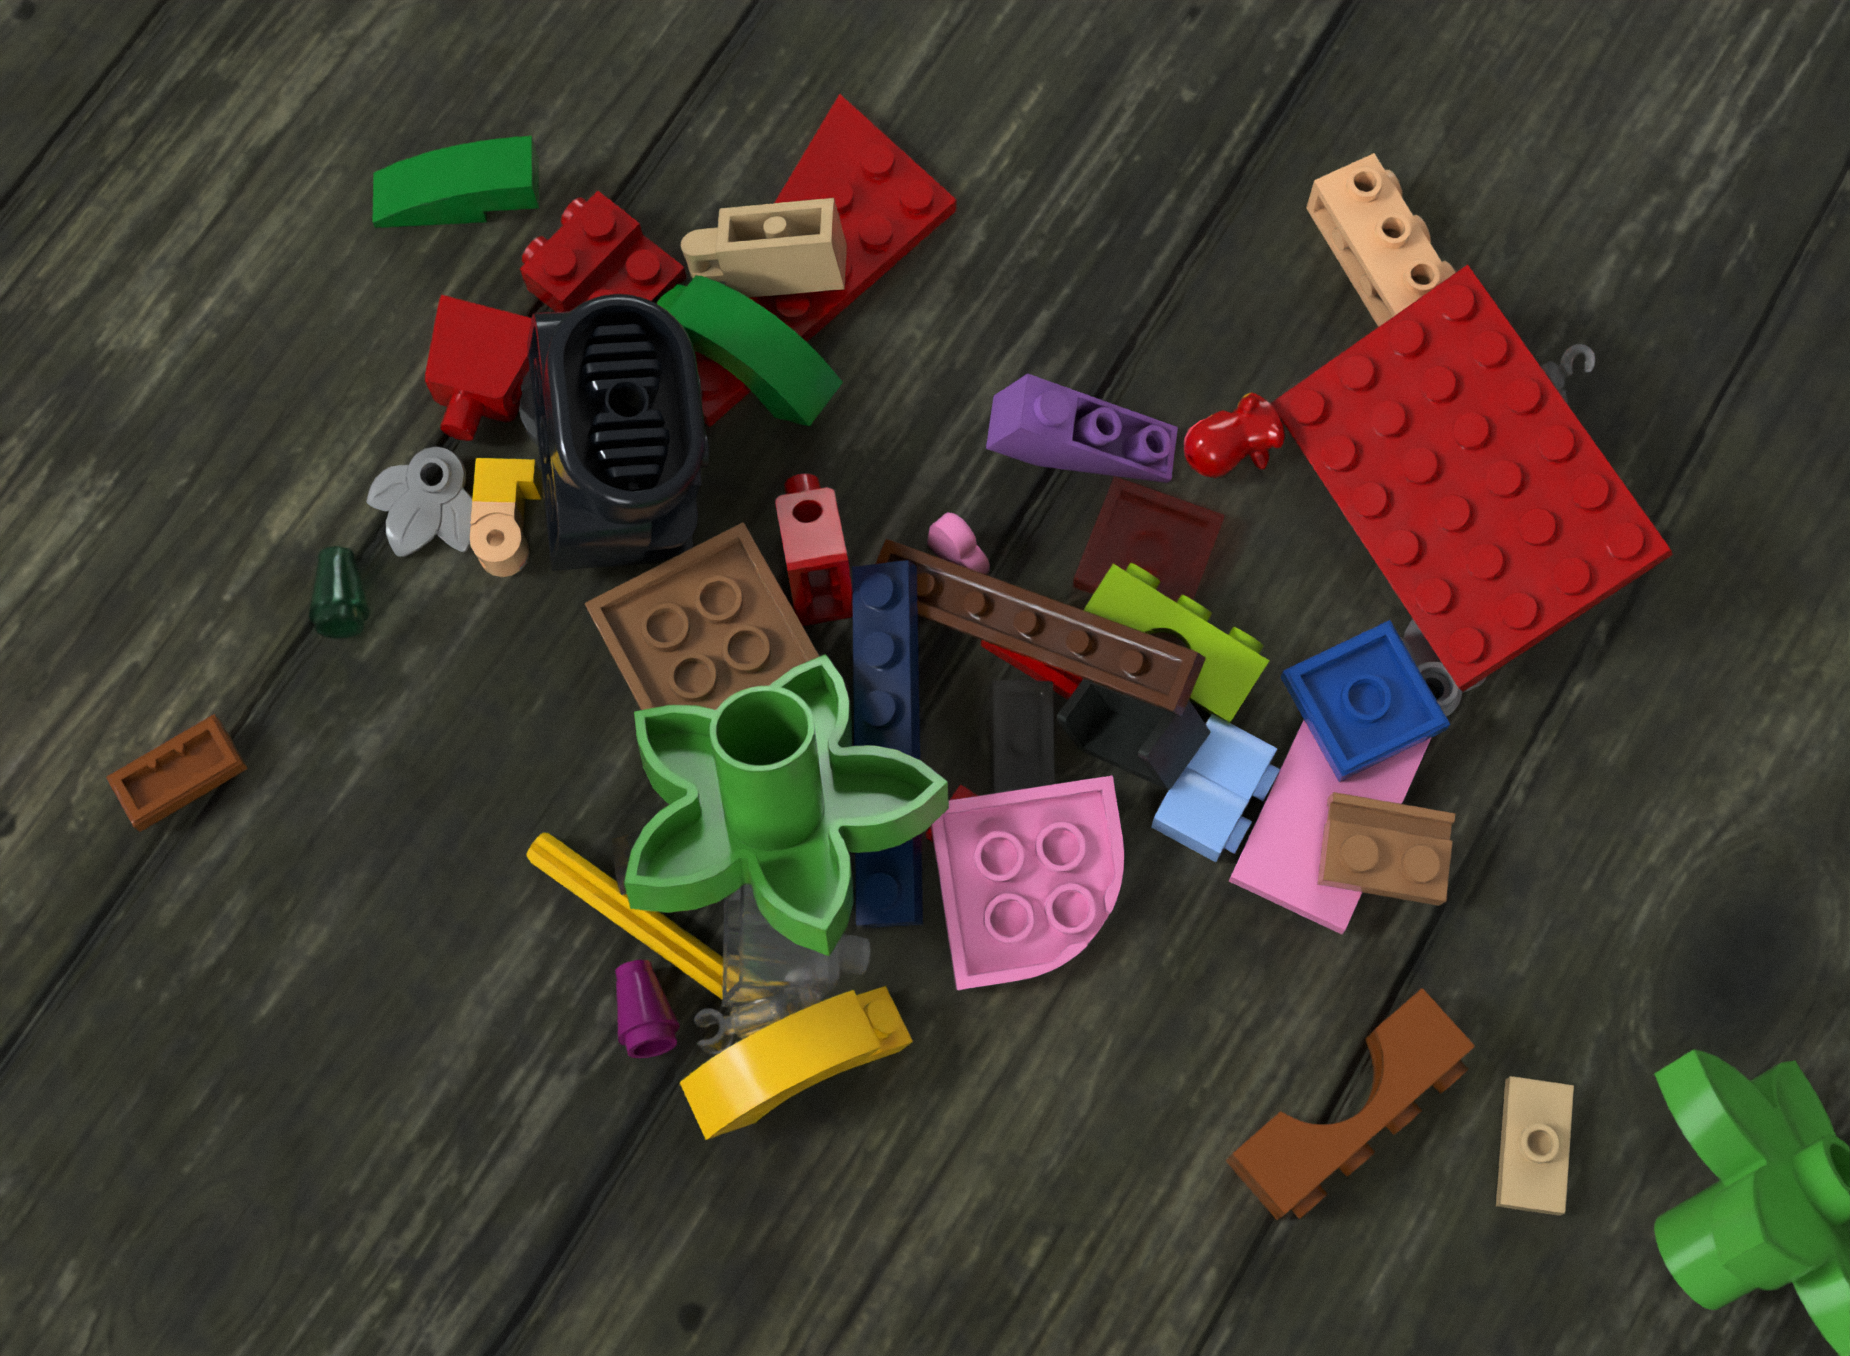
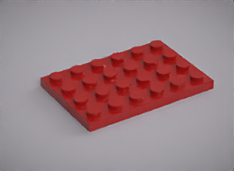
M1468 264L1271 402V405L1455 684L1463 692L1673 555L1667 543Z

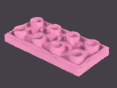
M1303 720L1229 882L1337 933L1343 934L1362 892L1317 884L1324 824L1327 822L1328 815L1327 798L1333 792L1402 804L1431 738L1339 782L1306 722Z

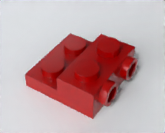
M599 191L588 201L582 197L573 200L562 214L561 224L563 226L549 240L544 236L534 239L523 253L522 263L524 265L520 268L527 290L555 312L571 311L590 299L610 294L634 295L657 304L665 293L672 290L677 284H681L687 278L684 266L644 236L640 223Z

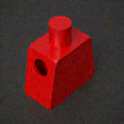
M441 294L426 366L425 383L434 401L447 407L440 425V429L445 434L462 441H472L482 416L502 422H511L515 419L519 412L522 395L521 384L529 371L527 341L532 318Z
M812 474L792 476L784 484L786 495L777 497L775 505L795 614L802 626L853 617V591L849 562L834 489L829 487L820 488L818 477Z

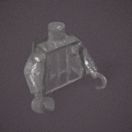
M743 884L734 893L724 898L722 1007L732 1008L731 1015L724 1017L719 1011L714 1009L699 1011L694 1018V1023L697 1027H706L718 1023L720 1024V1030L715 1037L703 1039L697 1044L703 1051L709 1054H718L730 1046L733 1034L736 1033L740 1038H746L793 1013L819 1003L838 985L840 972L858 975L865 973L870 959L869 940L865 937L842 935L830 956L797 945L769 924L758 908L753 895L752 885Z

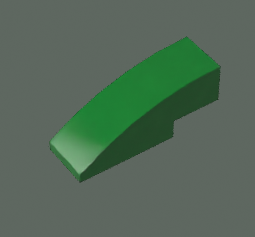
M532 136L497 138L450 146L396 162L373 173L372 223L375 228L487 222V211L539 209V157Z

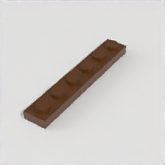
M885 539L875 564L909 560L917 566V611L919 617L1177 715H1183L1206 660L1200 653Z

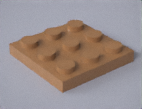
M744 522L584 603L641 710L666 705H698L717 710L731 695L751 687L770 686L792 668L820 657Z

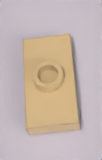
M1512 1076L1505 1079L1496 1206L1558 1216L1565 1214L1574 1085Z

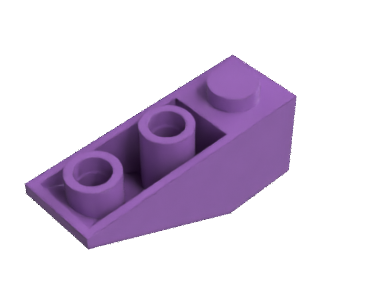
M1026 374L994 395L986 449L1035 466L1167 483L1172 478L1178 427Z

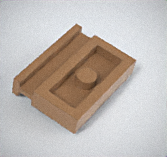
M1333 792L1327 798L1328 815L1327 822L1324 824L1318 885L1438 906L1446 902L1452 840H1450L1451 826L1455 821V813Z

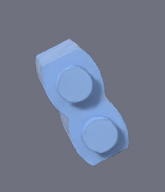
M1211 714L1206 723L1211 733L1172 788L1168 790L1154 816L1151 828L1217 862L1223 849L1235 854L1252 821L1242 816L1252 796L1264 801L1280 769L1270 764L1277 751L1276 747Z

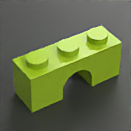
M1130 563L1127 569L1123 570L1117 565L1112 564L1083 611L1149 635L1154 633L1174 635L1188 649L1204 656L1206 660L1189 700L1210 715L1214 714L1230 723L1269 662L1268 659L1259 654L1264 645L1236 627H1233L1229 634H1226L1208 623L1212 613L1189 597L1181 595L1176 603L1158 592L1156 589L1161 581L1141 567Z

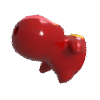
M1251 392L1243 396L1238 403V407L1232 413L1221 410L1190 427L1184 438V455L1190 467L1205 477L1218 478L1226 475L1248 454L1256 467L1265 469L1269 462L1268 449L1281 448L1284 443L1283 424L1272 405L1263 397Z

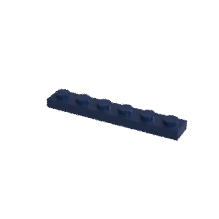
M909 560L852 567L854 746L875 745L896 749L920 760L917 566ZM919 834L899 846L885 850L855 852L856 926L878 928L923 925L922 835Z

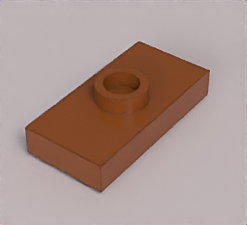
M213 714L108 775L106 778L133 827L141 832L248 768L222 722Z

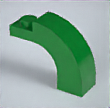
M696 275L688 286L677 284L657 302L658 305L670 312L683 326L692 342L694 351L712 359L735 375L756 395L775 418L810 426L843 383L826 361L788 325L752 299L722 283Z

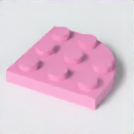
M1113 775L949 800V809L931 825L956 990L1024 980L1060 967L1088 946L1087 944L1099 932L1114 908L1121 888L1124 871V845Z

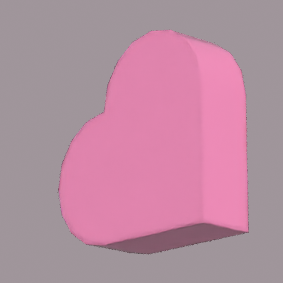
M947 512L930 526L927 545L939 558L985 575L989 573L990 563L984 552L976 544L974 533L961 517L955 513Z

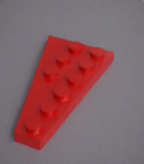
M841 94L838 95L775 203L834 198L847 244L845 289L750 297V299L788 325L806 342L956 211V199ZM695 351L702 390L704 422L711 427L751 390L723 366Z

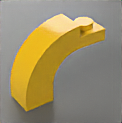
M886 986L856 995L855 991L851 990L811 1005L751 1034L698 1067L684 1078L680 1085L705 1139L708 1140L754 1124L775 1107L799 1092L848 1069L898 1053L911 1044L913 1040Z

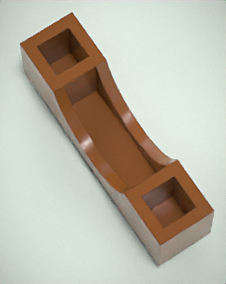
M1423 988L1382 1022L1365 1039L1373 1063V1084L1365 1105L1357 1115L1339 1123L1321 1125L1297 1120L1280 1111L1226 1160L1276 1220L1280 1219L1290 1210L1299 1219L1303 1217L1328 1194L1320 1183L1339 1168L1348 1177L1375 1153V1150L1367 1143L1385 1126L1395 1135L1422 1111L1414 1101L1431 1085L1440 1094L1443 1093L1469 1070L1461 1059L1475 1045Z

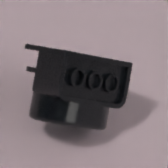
M610 294L595 297L578 305L571 311L533 313L527 341V352L552 571L662 563L693 548L692 534L697 527L698 519L696 496L702 485L701 468L708 467L709 446L704 426L702 390L695 351L683 326L670 312L660 305L645 298L627 294ZM626 402L636 409L638 415L622 417L613 411L610 403Z

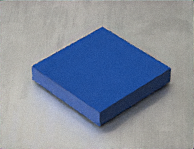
M1390 620L1284 670L1280 677L1339 782L1446 731L1450 726L1447 717Z

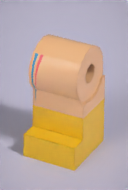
M476 458L470 521V545L484 570L491 575L498 577L512 576L521 571L528 561L530 554L529 545L523 535L526 499L542 500L543 489L541 472L535 459Z

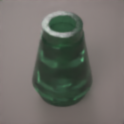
M342 546L328 547L319 552L308 614L309 619L315 624L316 631L327 638L344 639L358 635L363 631L364 622L370 615L354 552Z

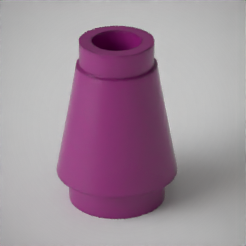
M634 960L620 965L615 970L617 979L618 1042L626 1046L628 1056L632 1058H649L670 1051L677 1045L675 1033L679 1030L680 1025L657 975L653 971L652 963L649 960Z

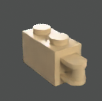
M834 198L720 208L718 228L691 231L681 241V249L692 278L699 275L717 282L725 281L728 287L748 298L845 289L847 244Z

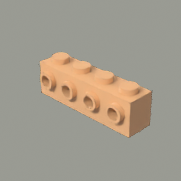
M1375 153L1314 180L1306 209L1378 327L1456 273L1447 261L1440 260L1431 245L1430 233L1425 222L1420 216L1412 215L1402 198V189L1397 177L1391 170L1383 168Z

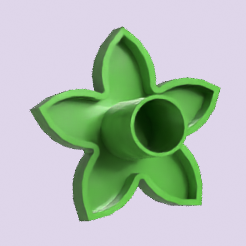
M826 654L792 668L770 686L751 687L731 695L717 710L698 705H666L634 711L637 742L643 768L653 789L670 805L659 811L649 821L631 850L624 881L630 908L665 913L696 910L721 901L738 890L743 884L752 885L753 895L761 914L775 930L797 945L830 956L848 926L854 903L851 862L848 852L861 853L885 850L899 846L923 833L949 809L948 782L921 760L896 749L875 745L851 746L852 721L849 697L842 676Z
M1693 1049L1654 1075L1666 1103L1684 1136L1720 1181L1664 1212L1656 1219V1242L1667 1268L1680 1287L1695 1302L1710 1310L1721 1309L1757 1288L1776 1290L1793 1282L1808 1314L1824 1338L1839 1356H1850V1147L1840 1138L1836 1137L1831 1121L1818 1095L1795 1060L1779 1063L1749 1081L1736 1068L1717 1056Z

